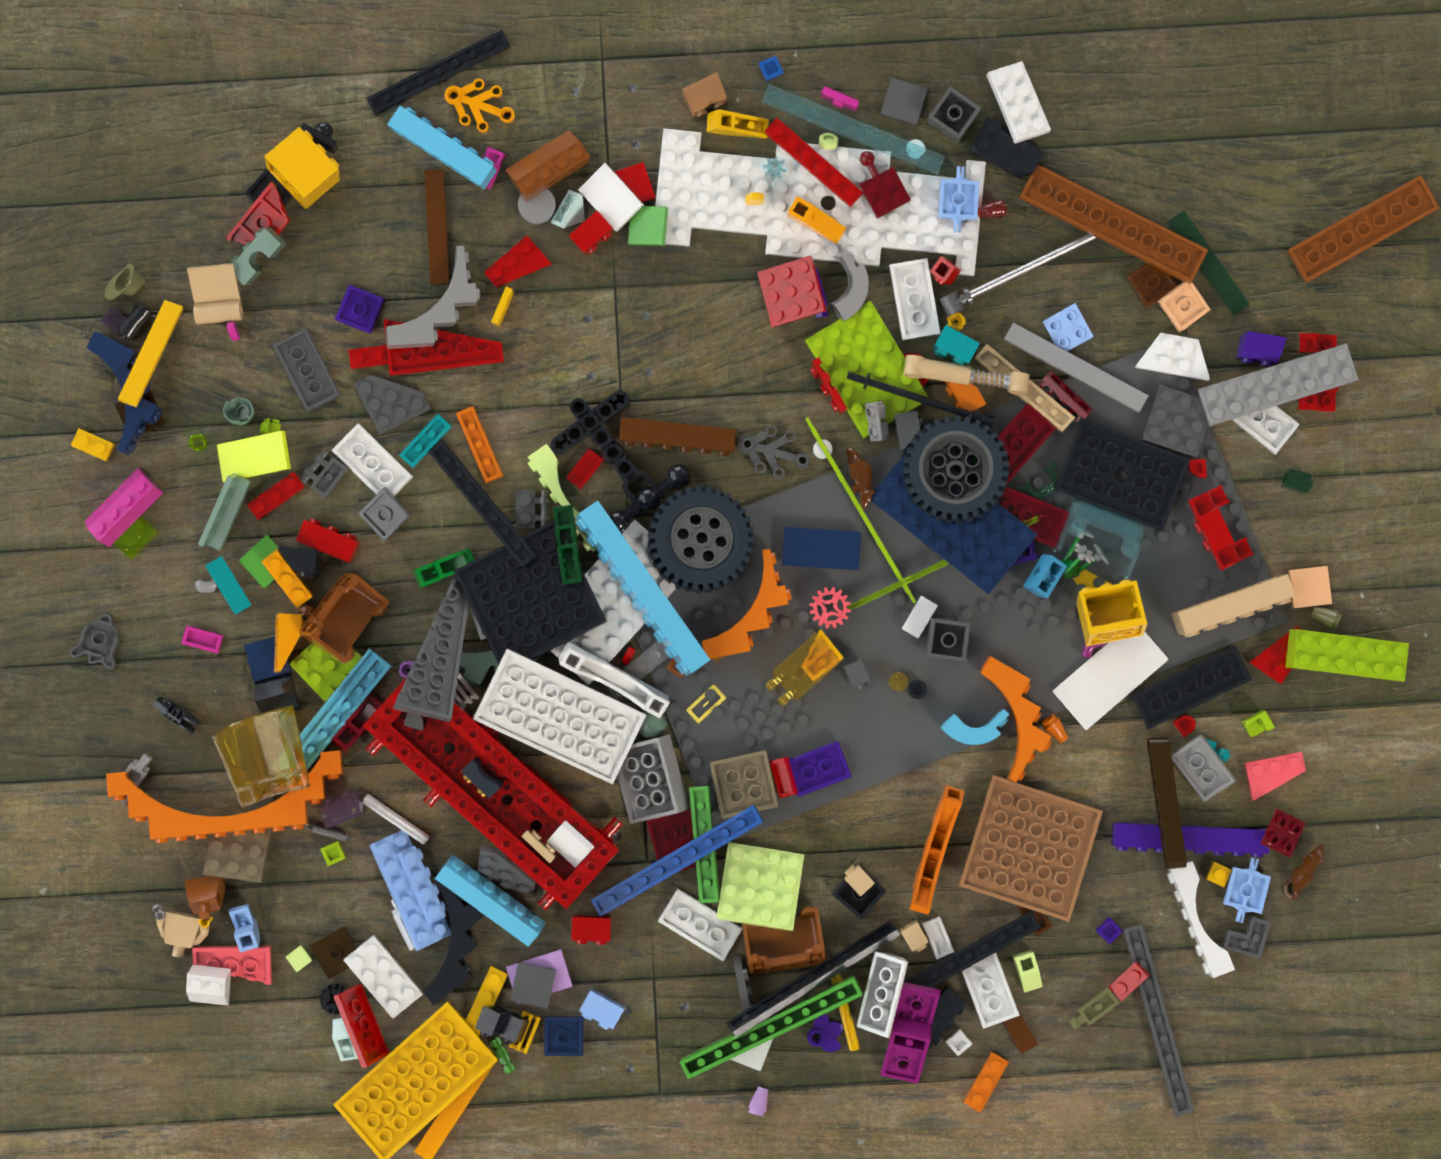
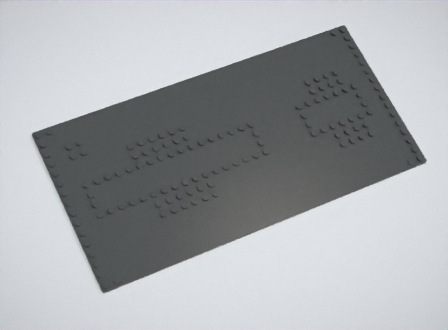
M1148 348L1098 367L1100 370L1149 395L1139 413L1074 378L1063 381L1093 409L1085 419L1138 440L1142 439L1159 385L1198 398L1199 396L1192 378L1135 368ZM1047 387L1042 390L1045 393H1048L1050 391V388ZM1055 392L1050 395L1067 411L1071 409L1067 404L1060 402ZM1019 398L983 412L984 414L995 416V421L990 431L999 435L1026 403ZM1071 413L1075 419L1078 417L1077 413ZM1075 419L1063 433L1055 429L1006 485L1008 488L1069 512L1055 548L1034 540L1035 553H1038L1039 559L1042 554H1046L1062 561L1077 537V530L1071 527V525L1075 524L1093 535V538L1084 535L1082 539L1080 538L1078 544L1081 546L1086 545L1087 550L1093 552V557L1098 553L1094 547V544L1101 548L1109 561L1108 566L1102 559L1085 568V570L1098 576L1093 580L1095 588L1105 584V581L1115 585L1120 584L1123 580H1137L1147 620L1145 632L1168 658L1150 676L1288 621L1283 605L1272 604V609L1263 612L1255 610V614L1246 618L1235 617L1237 620L1235 622L1222 625L1218 623L1217 628L1209 631L1201 629L1199 630L1200 634L1192 637L1178 635L1171 613L1271 578L1212 428L1209 425L1207 426L1197 458L1151 444L1187 459H1206L1207 478H1199L1193 475L1187 468L1163 532L1054 490L1080 421L1075 422ZM899 446L865 459L872 467L871 489L875 490L901 459ZM958 448L950 450V454L955 457L961 453ZM973 457L967 459V463L973 466ZM849 466L841 468L840 471L853 491L852 484H855V480L851 479ZM953 467L955 470L961 473L960 468ZM1118 468L1114 476L1118 482L1123 483L1128 480L1129 473L1125 468ZM835 471L744 507L746 517L749 516L751 519L750 527L753 526L754 530L752 533V537H754V543L752 544L753 552L745 569L729 585L706 593V591L701 593H695V591L686 592L684 588H676L667 598L703 649V640L716 637L728 631L742 620L751 609L762 583L764 567L762 550L770 549L771 553L775 552L777 563L773 564L774 571H778L780 582L777 583V586L785 585L786 589H790L792 600H788V605L766 609L767 612H771L773 623L769 624L770 628L747 632L748 636L752 635L754 647H750L751 651L710 659V661L690 675L686 676L684 674L683 678H680L666 669L671 659L664 650L666 649L662 642L659 643L654 637L653 633L655 631L651 626L648 627L644 624L635 634L657 690L669 696L670 703L665 711L695 787L710 785L713 828L730 818L722 819L710 762L763 750L767 752L768 761L787 756L790 759L837 740L840 744L852 777L800 797L796 794L779 798L773 779L778 807L759 811L764 822L732 841L974 746L952 739L940 728L952 714H955L965 725L977 728L987 724L1001 709H1004L1009 714L1007 717L1008 721L1001 728L998 726L996 729L1001 733L1000 735L1015 730V719L1003 694L990 680L979 673L988 656L995 658L1031 679L1029 682L1031 686L1028 692L1021 696L1041 707L1039 711L1041 716L1038 720L1067 709L1053 693V690L1090 659L1081 656L1085 645V638L1076 605L1079 591L1086 588L1084 584H1076L1074 578L1078 577L1079 574L1077 576L1073 575L1070 579L1062 575L1048 599L1037 597L1024 588L1023 585L1039 559L1013 565L989 595L948 564L907 584L916 600L914 604L904 588L900 587L858 608L852 609L851 612H846L849 619L843 618V625L836 623L837 628H833L832 624H830L827 629L825 623L819 626L820 620H813L816 616L815 613L810 614V611L814 610L810 603H815L812 597L819 596L818 590L824 593L825 587L829 591H831L832 587H835V592L843 590L841 595H848L845 601L853 604L899 581ZM972 476L968 477V480L971 481V482H972ZM1220 485L1223 486L1224 493L1230 502L1219 507V510L1234 542L1247 537V542L1252 552H1254L1253 556L1221 571L1212 553L1209 550L1206 551L1202 545L1203 537L1194 528L1195 517L1187 502ZM857 490V492L854 493V495L860 503L861 495ZM870 502L867 508L863 509L904 579L944 560L873 502ZM710 520L709 526L717 529L719 528V523L716 520ZM784 527L861 532L859 570L782 566ZM681 531L677 533V536L684 540L687 538V533ZM703 534L696 536L699 543L706 542V537ZM717 538L715 540L718 547L725 546L724 539ZM687 548L684 550V555L687 558H692L694 552ZM1027 549L1022 553L1023 557L1028 556ZM1074 550L1068 561L1070 559L1075 561L1079 553ZM703 553L705 561L710 562L713 560L711 553ZM1086 559L1081 560L1078 565L1081 567L1087 563ZM826 595L822 599L826 601L831 600L834 595ZM920 596L938 605L931 618L971 623L965 662L925 657L930 620L919 638L901 629ZM840 600L838 602L839 609L843 611V603ZM823 603V604L826 605V607L828 608V610H827L828 613H829L830 611H834V612L836 611L835 608L833 607V606H834L833 603H831V604H825V603ZM818 605V612L821 616L823 610L822 607ZM831 615L828 618V621L836 620L839 617L836 615ZM819 630H822L843 656L844 660L816 682H813L802 668V665L816 640ZM1098 646L1094 648L1091 657L1103 647ZM862 659L871 681L867 682L868 686L857 690L856 687H851L843 666ZM913 680H920L926 685L927 692L921 699H913L907 693V686ZM714 684L724 694L726 699L698 724L686 709L705 692V698L691 709L700 718L721 698L714 689H709Z

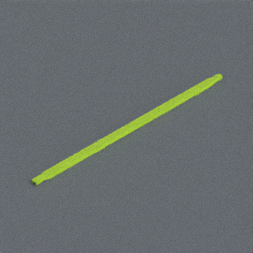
M808 417L805 418L811 428V432L898 580L904 579L816 428ZM908 585L902 586L914 604L916 600Z
M1036 516L1032 518L1033 520L1031 522L1024 524L1028 527L1031 524L1038 522L1036 521L1038 517ZM942 560L847 606V609L858 608L949 563Z

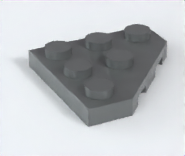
M373 375L354 383L379 435L431 410L422 391Z
M481 845L478 873L503 889H514L522 893L534 894L536 882L512 860L505 857V854L499 848Z

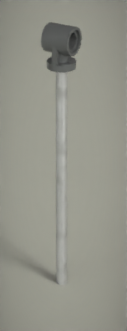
M1087 234L971 291L966 287L961 289L960 294L955 291L940 299L947 316L965 309L964 304L968 306L974 304L972 298L1096 239V237Z

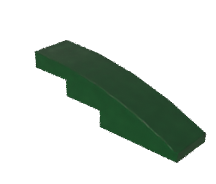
M573 505L553 507L562 583L582 582Z

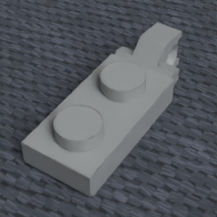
M147 753L143 754L140 760L135 759L125 770V772L130 773V779L138 787L150 770L147 766L153 757ZM126 797V800L120 802L124 805H127L128 798Z

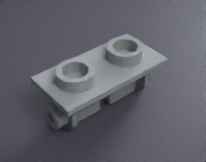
M882 401L865 403L870 440L881 441L888 439L887 422H881L880 420L886 418L885 405H883Z

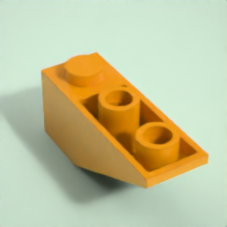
M798 196L787 212L788 218L836 245L846 230L845 226Z

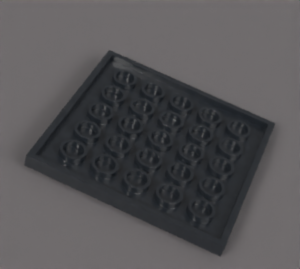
M555 520L522 536L538 555L524 568L517 562L509 550L502 546L454 570L498 664L506 649L533 660L608 622L582 568V582L562 583Z

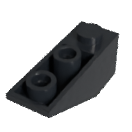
M947 985L940 993L933 1018L930 1048L933 1044L936 1046L941 1041V1034L944 1030L948 1031L954 1024L953 1019L957 1014L961 1015L966 1008L965 999Z

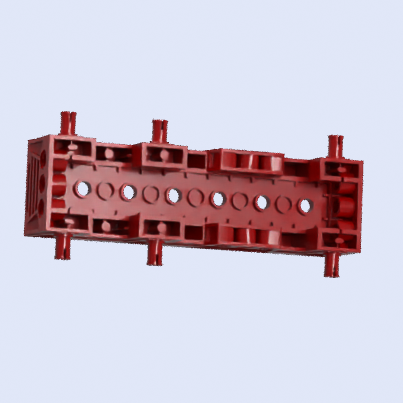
M405 678L363 725L375 737L365 749L368 752L371 751L370 754L373 756L383 746L389 749L432 788L427 796L422 799L426 803L432 798L427 804L432 808L438 799L442 797L547 891L537 902L541 907L547 901L542 907L545 911L548 910L555 900L567 909L619 851L620 846L614 842L612 836L623 826V823L619 821L614 826L618 820L615 816L604 829L599 828L593 822L590 823L541 774L528 763L521 761L505 747L506 744L498 737L499 731L473 720V717L455 701L450 722L422 716L426 719L423 731L405 726L404 722L407 712L393 709L406 680ZM449 742L455 745V751L451 754L445 751V745ZM476 756L482 761L485 770L490 775L500 778L504 782L490 799L487 796L485 798L477 792V787L473 783L469 784L462 777L464 774L461 771ZM505 794L512 796L513 802L511 805H505L502 802V797ZM538 820L541 822L542 828L536 832L542 837L540 841L546 845L548 843L546 841L564 821H567L594 848L576 867L556 850L554 853L556 857L549 863L522 835L528 829L532 831V821Z

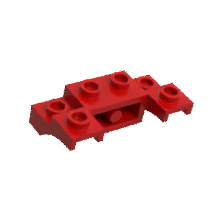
M1319 333L1298 334V353L1314 354L1337 347V335ZM1340 386L1298 399L1297 410L1335 412L1336 392Z
M1222 485L1187 501L1195 517L1194 528L1203 537L1202 545L1206 551L1209 550L1212 553L1220 571L1254 555L1247 542V537L1234 542L1222 517L1219 507L1230 502L1224 493Z

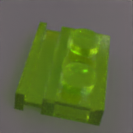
M140 516L113 544L130 560H133L159 532Z

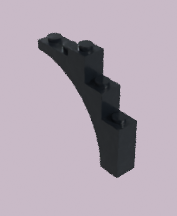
M437 880L435 883L442 892L449 909L451 940L441 969L434 979L422 990L433 1006L471 977V967L466 961L462 962L461 959L478 946V939L473 932L469 933L467 930L485 916L472 905H466L465 900Z

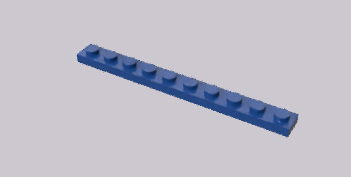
M754 804L593 898L591 902L601 917L764 822Z

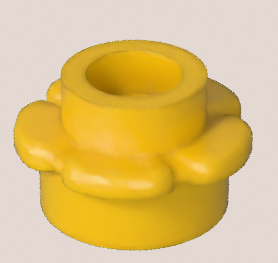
M959 312L947 318V325L956 331L963 329V325L966 323L965 317Z

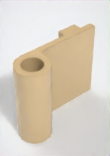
M233 263L187 268L194 300L193 313L196 325L243 320V308Z

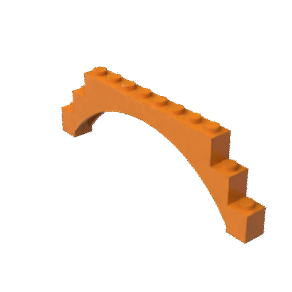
M340 750L320 752L321 758L314 768L290 792L264 807L237 815L200 816L177 811L146 794L130 779V773L128 772L107 773L108 797L114 798V801L126 800V797L128 798L129 818L135 819V822H145L149 818L150 840H156V843H167L168 839L175 838L176 842L187 841V837L195 836V840L207 839V835L213 834L215 838L226 837V833L234 832V836L246 835V831L252 830L253 834L265 833V829L272 828L273 832L285 831L284 827H292V830L304 829V825H309L307 802H310V805L322 804L321 800H326L324 777H327V780L339 779V775H344L342 752Z

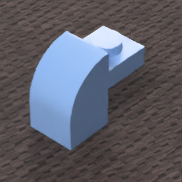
M245 904L230 909L229 914L235 927L234 938L240 953L259 947V929L249 905Z

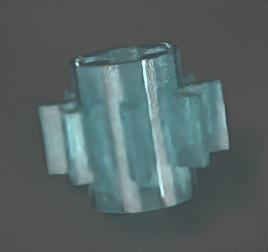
M777 156L773 160L767 158L768 165H763V169H767L764 176H771L772 181L774 177L782 179L781 172H786V168L782 167L785 161L782 160L780 162L777 160ZM771 165L774 167L778 166V171H771Z

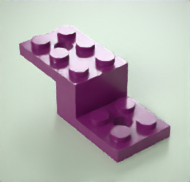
M903 982L880 1076L918 1084L931 1040L932 1022L940 997L939 989ZM919 1001L922 1004L914 1005L912 1002ZM904 1060V1061H907L908 1063L905 1064V1065H903V1064H900L899 1061Z

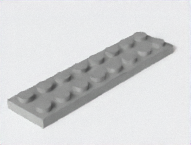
M1346 343L1210 385L1197 391L1210 427L1346 385L1359 379Z

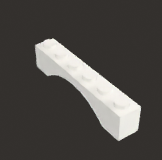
M569 641L559 656V664L576 674L605 684L658 718H661L670 703L667 694Z
M1187 860L1186 868L1168 869L1167 877L1169 882L1174 884L1176 891H1174L1176 900L1181 902L1183 906L1181 913L1183 918L1188 920L1190 924L1188 931L1192 939L1195 938L1197 942L1195 949L1198 956H1202L1204 960L1202 967L1205 974L1215 978L1235 970L1228 951L1222 949L1210 939L1199 921L1196 911V891L1200 879L1193 861Z

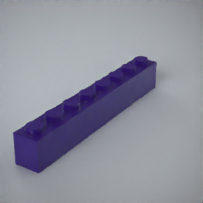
M1112 822L1111 845L1117 847L1116 850L1128 851V847H1135L1136 851L1147 852L1148 848H1155V852H1162L1159 825ZM1182 825L1185 852L1186 850H1194L1193 854H1205V851H1213V855H1224L1225 852H1232L1233 856H1244V853H1251L1252 857H1263V854H1269V848L1260 844L1266 829Z

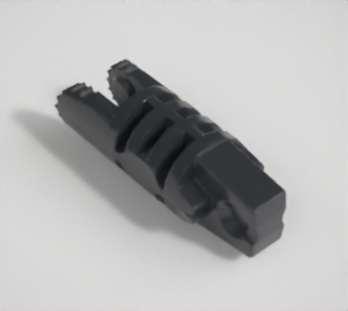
M161 696L153 703V706L164 717H167V719L176 723L177 726L193 735L195 728L191 724L198 725L200 723L198 718L185 711L179 705H176L175 702Z

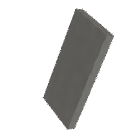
M307 328L272 345L307 413L342 396Z

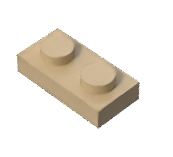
M528 829L522 835L549 863L556 857L554 854L555 849L547 843L545 845L541 842L540 839L542 837L535 830L530 831Z

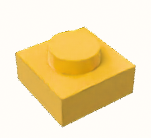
M1212 862L1205 879L1225 887L1232 870Z

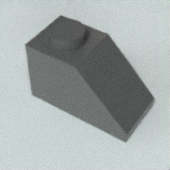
M917 411L894 414V425L900 457L906 453L912 438H915L916 433L923 428L922 417H918Z

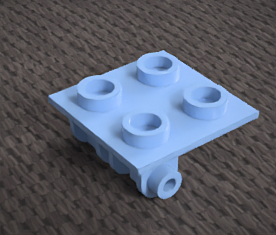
M1076 303L1043 321L1054 344L1065 351H1069L1094 337Z

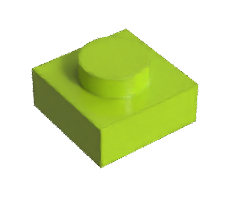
M339 841L320 849L327 866L347 858Z

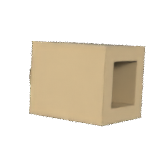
M852 865L845 871L846 876L844 879L860 896L875 884L859 865L856 867Z
M916 920L899 929L912 952L915 950L919 952L927 947L926 944L929 941Z

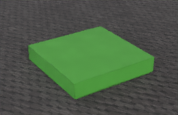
M643 206L630 219L628 244L665 246L668 207Z
M269 535L262 538L239 559V562L264 589L275 579L263 565L262 559L279 548Z

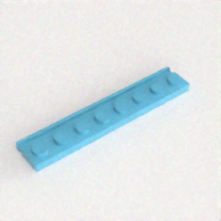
M369 648L272 769L276 770L293 785H296L320 755V752L326 748L347 719L390 669L391 664Z

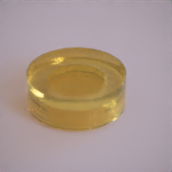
M901 672L893 673L889 678V686L894 691H903L908 686V678Z

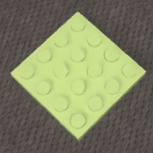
M728 842L716 919L793 931L804 854Z

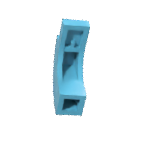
M1001 709L987 724L977 728L965 725L955 714H952L940 728L949 737L958 742L969 745L984 744L994 740L1001 734L996 728L998 726L1001 728L1007 723L1009 714L1004 709Z

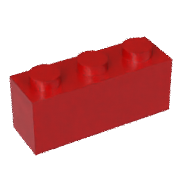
M312 518L310 521H303L295 541L352 563L360 544L359 541H356V536L346 533L345 536L339 534V529L329 525L328 528L320 526V521Z

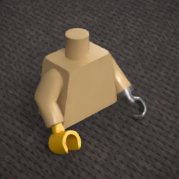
M154 905L152 910L155 912L160 935L164 939L165 944L174 945L172 956L183 958L185 948H193L195 945H199L208 936L210 923L213 920L212 916L209 920L200 919L198 915L172 910L164 913L160 910L163 908L162 905Z

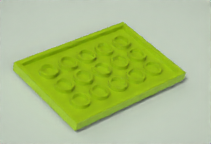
M871 301L862 305L847 320L839 319L805 340L814 357L820 358L822 362L819 364L820 367L829 374L832 381L831 385L835 386L847 407L848 414L863 439L869 436L865 403L882 401L883 405H885L886 418L880 420L881 422H887V425L894 421V414L909 412L923 403L868 385L866 389H863L864 384L846 379L849 371L865 377L870 373L871 379L928 397L918 379L903 375L906 359Z

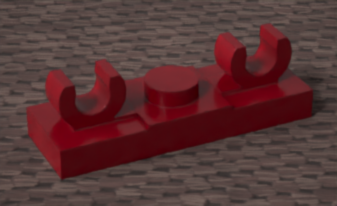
M1052 370L1042 379L1043 382L1039 388L1042 389L1044 386H1048L1050 388V391L1047 393L1049 396L1055 392L1060 402L1071 407L1068 412H1075L1078 415L1075 422L1080 421L1081 418L1085 419L1093 410Z

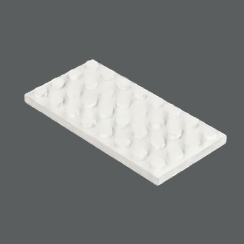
M634 520L622 535L666 598H668L676 589L675 584L672 582L669 584L664 576H660L658 568H655L652 564L654 561L649 555L648 531ZM599 559L585 576L608 622L569 642L609 663L645 623L642 619L644 616L640 610L636 611L632 606L631 602L633 600L629 595L626 596L622 592L619 580H614L610 575V568L607 563L603 564ZM567 643L551 650V652L559 658ZM577 674L588 685L594 680L592 678Z
M506 649L473 720L613 784L646 714Z

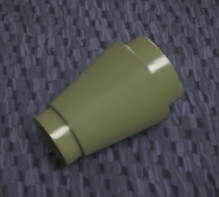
M1315 606L1311 617L1329 628H1337L1342 614L1337 613V610Z

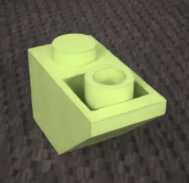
M1027 950L1012 955L1024 993L1043 987L1034 952Z

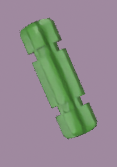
M498 1036L490 1040L492 1048H495L494 1052L499 1058L500 1064L504 1065L505 1073L508 1074L515 1070V1065L513 1062H510L511 1058L505 1046H502L503 1042Z

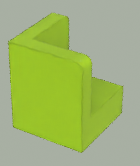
M1264 710L1241 721L1250 737L1275 728Z

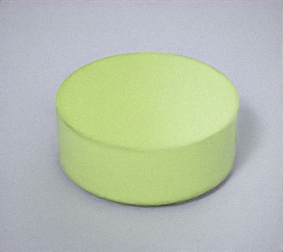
M832 133L820 135L819 146L821 148L833 150L837 147L838 137Z

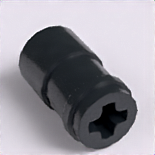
M138 303L117 327L122 332L121 336L123 338L127 336L133 340L141 330V327L150 319L152 313Z

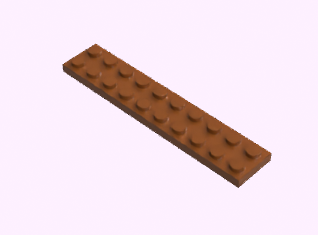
M1037 165L1034 173L1031 174L1019 197L1020 200L1188 284L1192 283L1208 252V249L1040 165Z

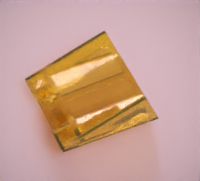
M294 705L273 709L235 722L213 736L241 807L310 786Z

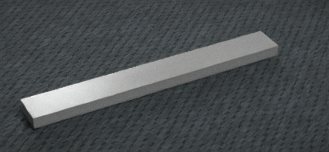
M1015 323L1012 324L1004 338V341L1137 413L1140 412L1149 396Z

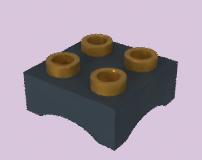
M477 756L461 771L464 774L462 777L469 784L473 783L477 787V792L484 798L487 796L490 799L504 784L500 778L490 775L485 770L482 761Z

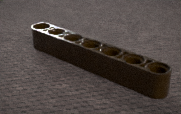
M1168 737L1148 738L1147 749L1164 866L1166 870L1186 868L1187 859Z

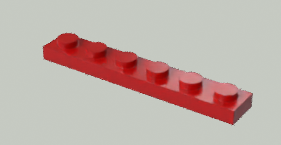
M778 118L764 131L766 136L849 208L862 196L863 192Z

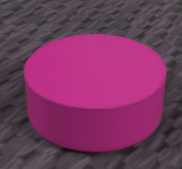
M234 321L227 323V330L232 341L241 339L236 323Z

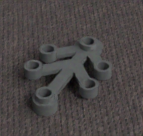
M768 426L765 431L754 437L744 435L738 441L739 450L744 454H749L755 465V471L758 474H763L766 471V465L760 462L756 451L764 454L776 479H782L785 472L779 467L774 457L795 462V465L800 469H804L810 464V457L805 453L795 455L776 449L787 442L791 443L795 440V433L792 431H787L784 436L766 446L758 443L767 437H774L777 434L775 426ZM769 428H773L775 430V433L773 435L768 434L767 431ZM788 433L793 435L792 440L786 439ZM745 441L751 442V446L749 448H746L744 446ZM800 457H804L806 459L805 464H801L799 462ZM760 464L764 466V470L761 472L757 470V466ZM777 470L782 471L781 477L775 475Z

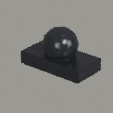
M319 122L315 129L305 123L302 124L301 129L303 131L307 130L313 137L312 141L316 145L320 144L325 150L335 154L338 146L337 141L331 138L333 128L329 123Z

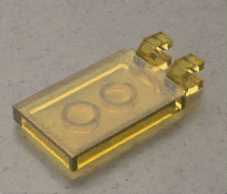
M814 633L773 670L774 673L772 675L774 677L765 687L769 691H773L781 684L787 692L778 699V702L785 706L792 698L799 700L842 661L820 636Z

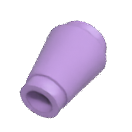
M757 1087L748 1106V1113L764 1116V1112L767 1111L768 1089Z

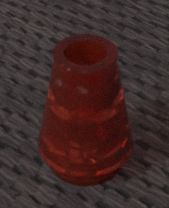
M997 199L978 207L977 215L979 218H1002L1007 213V206L1004 201Z

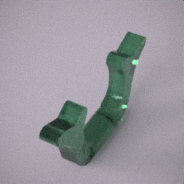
M1053 461L1050 467L1044 468V472L1048 473L1052 479L1049 485L1036 492L1031 488L1030 482L1026 481L1024 486L1017 488V491L1027 492L1036 499H1042L1055 489L1058 481L1055 473L1057 462Z

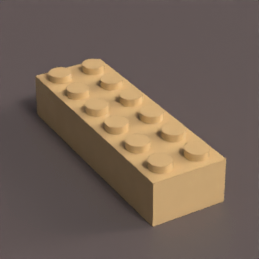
M1285 574L1173 612L1171 615L1178 635L1192 637L1200 634L1199 630L1201 629L1209 631L1217 628L1218 623L1222 625L1237 621L1235 617L1246 618L1254 615L1255 610L1263 612L1272 609V604L1283 605L1291 602L1290 598L1296 595L1289 575Z

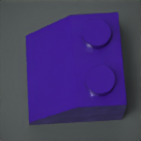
M1248 331L1240 336L1236 359H1241V362L1246 364L1259 362L1261 363L1260 366L1272 367V365L1279 362L1286 337Z

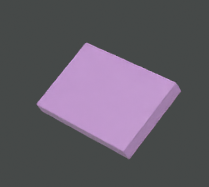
M562 949L521 961L522 963L556 970L552 993L573 986ZM518 963L506 966L512 988Z

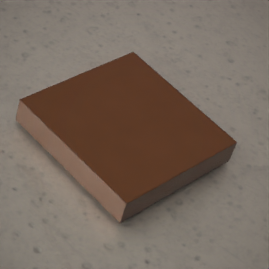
M1148 263L1126 276L1145 309L1178 286L1170 274Z

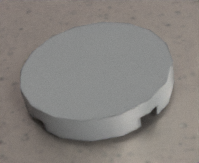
M548 189L528 202H525L520 195L518 210L522 218L528 223L534 225L542 224L553 217L556 210L555 198Z

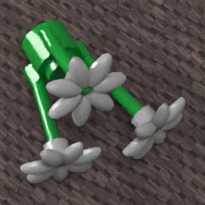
M1071 525V527L1077 530V537L1065 558L1061 561L1067 565L1062 575L1070 579L1073 575L1077 576L1082 570L1102 559L1108 566V558L1099 546L1094 544L1098 553L1093 557V552L1087 550L1086 545L1081 546L1078 544L1080 538L1082 539L1084 535L1093 538V535L1078 525ZM1074 550L1079 553L1075 561L1073 559L1068 561ZM1086 559L1087 563L1079 567L1078 563Z

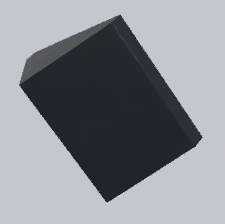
M292 673L254 682L255 703L263 720L301 710Z

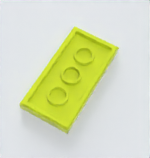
M285 431L217 445L223 482L226 481L228 475L233 473L244 478H250L291 469Z

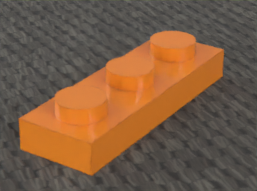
M991 1051L963 1102L981 1113L1009 1061Z

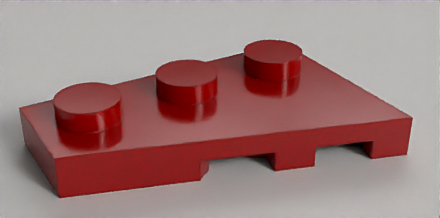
M526 235L489 267L484 274L498 288L520 277L549 267L552 263Z
M818 357L812 361L810 371L815 379L819 378L822 383L820 388L824 395L828 394L832 401L829 403L834 412L838 411L839 414L847 411V407L836 387L831 385L832 381L825 369L822 370L819 364L822 362Z
M1295 626L1294 628H1292V629L1303 630V629H1301L1299 626ZM1289 631L1248 662L1279 684H1282L1292 669L1285 668Z

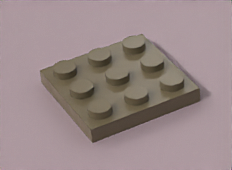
M766 750L710 762L722 819L734 817L754 804L758 811L778 807Z
M265 829V833L253 834V830L246 831V835L234 836V832L226 833V837L215 838L214 834L210 835L203 875L262 883L272 829Z

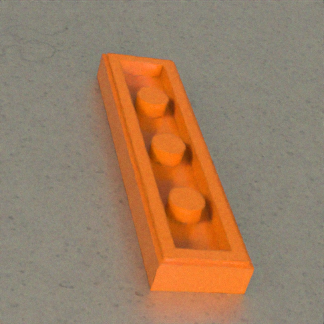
M474 406L457 412V418L485 483L487 484L503 477Z

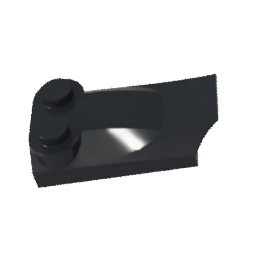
M987 117L969 150L970 153L1018 179L1024 175L1033 174L1043 156L1038 145L1029 139L1015 144L1009 129L998 120Z

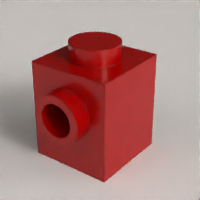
M942 256L930 270L935 276L934 279L941 285L944 283L951 285L962 271L953 262Z

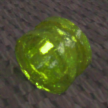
M194 434L189 438L188 442L192 450L201 452L206 448L207 440L204 436ZM196 438L203 442L202 446L199 445V448H196V445L193 444Z

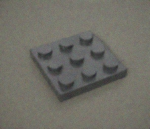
M1159 385L1141 440L1197 458L1208 426L1200 398Z

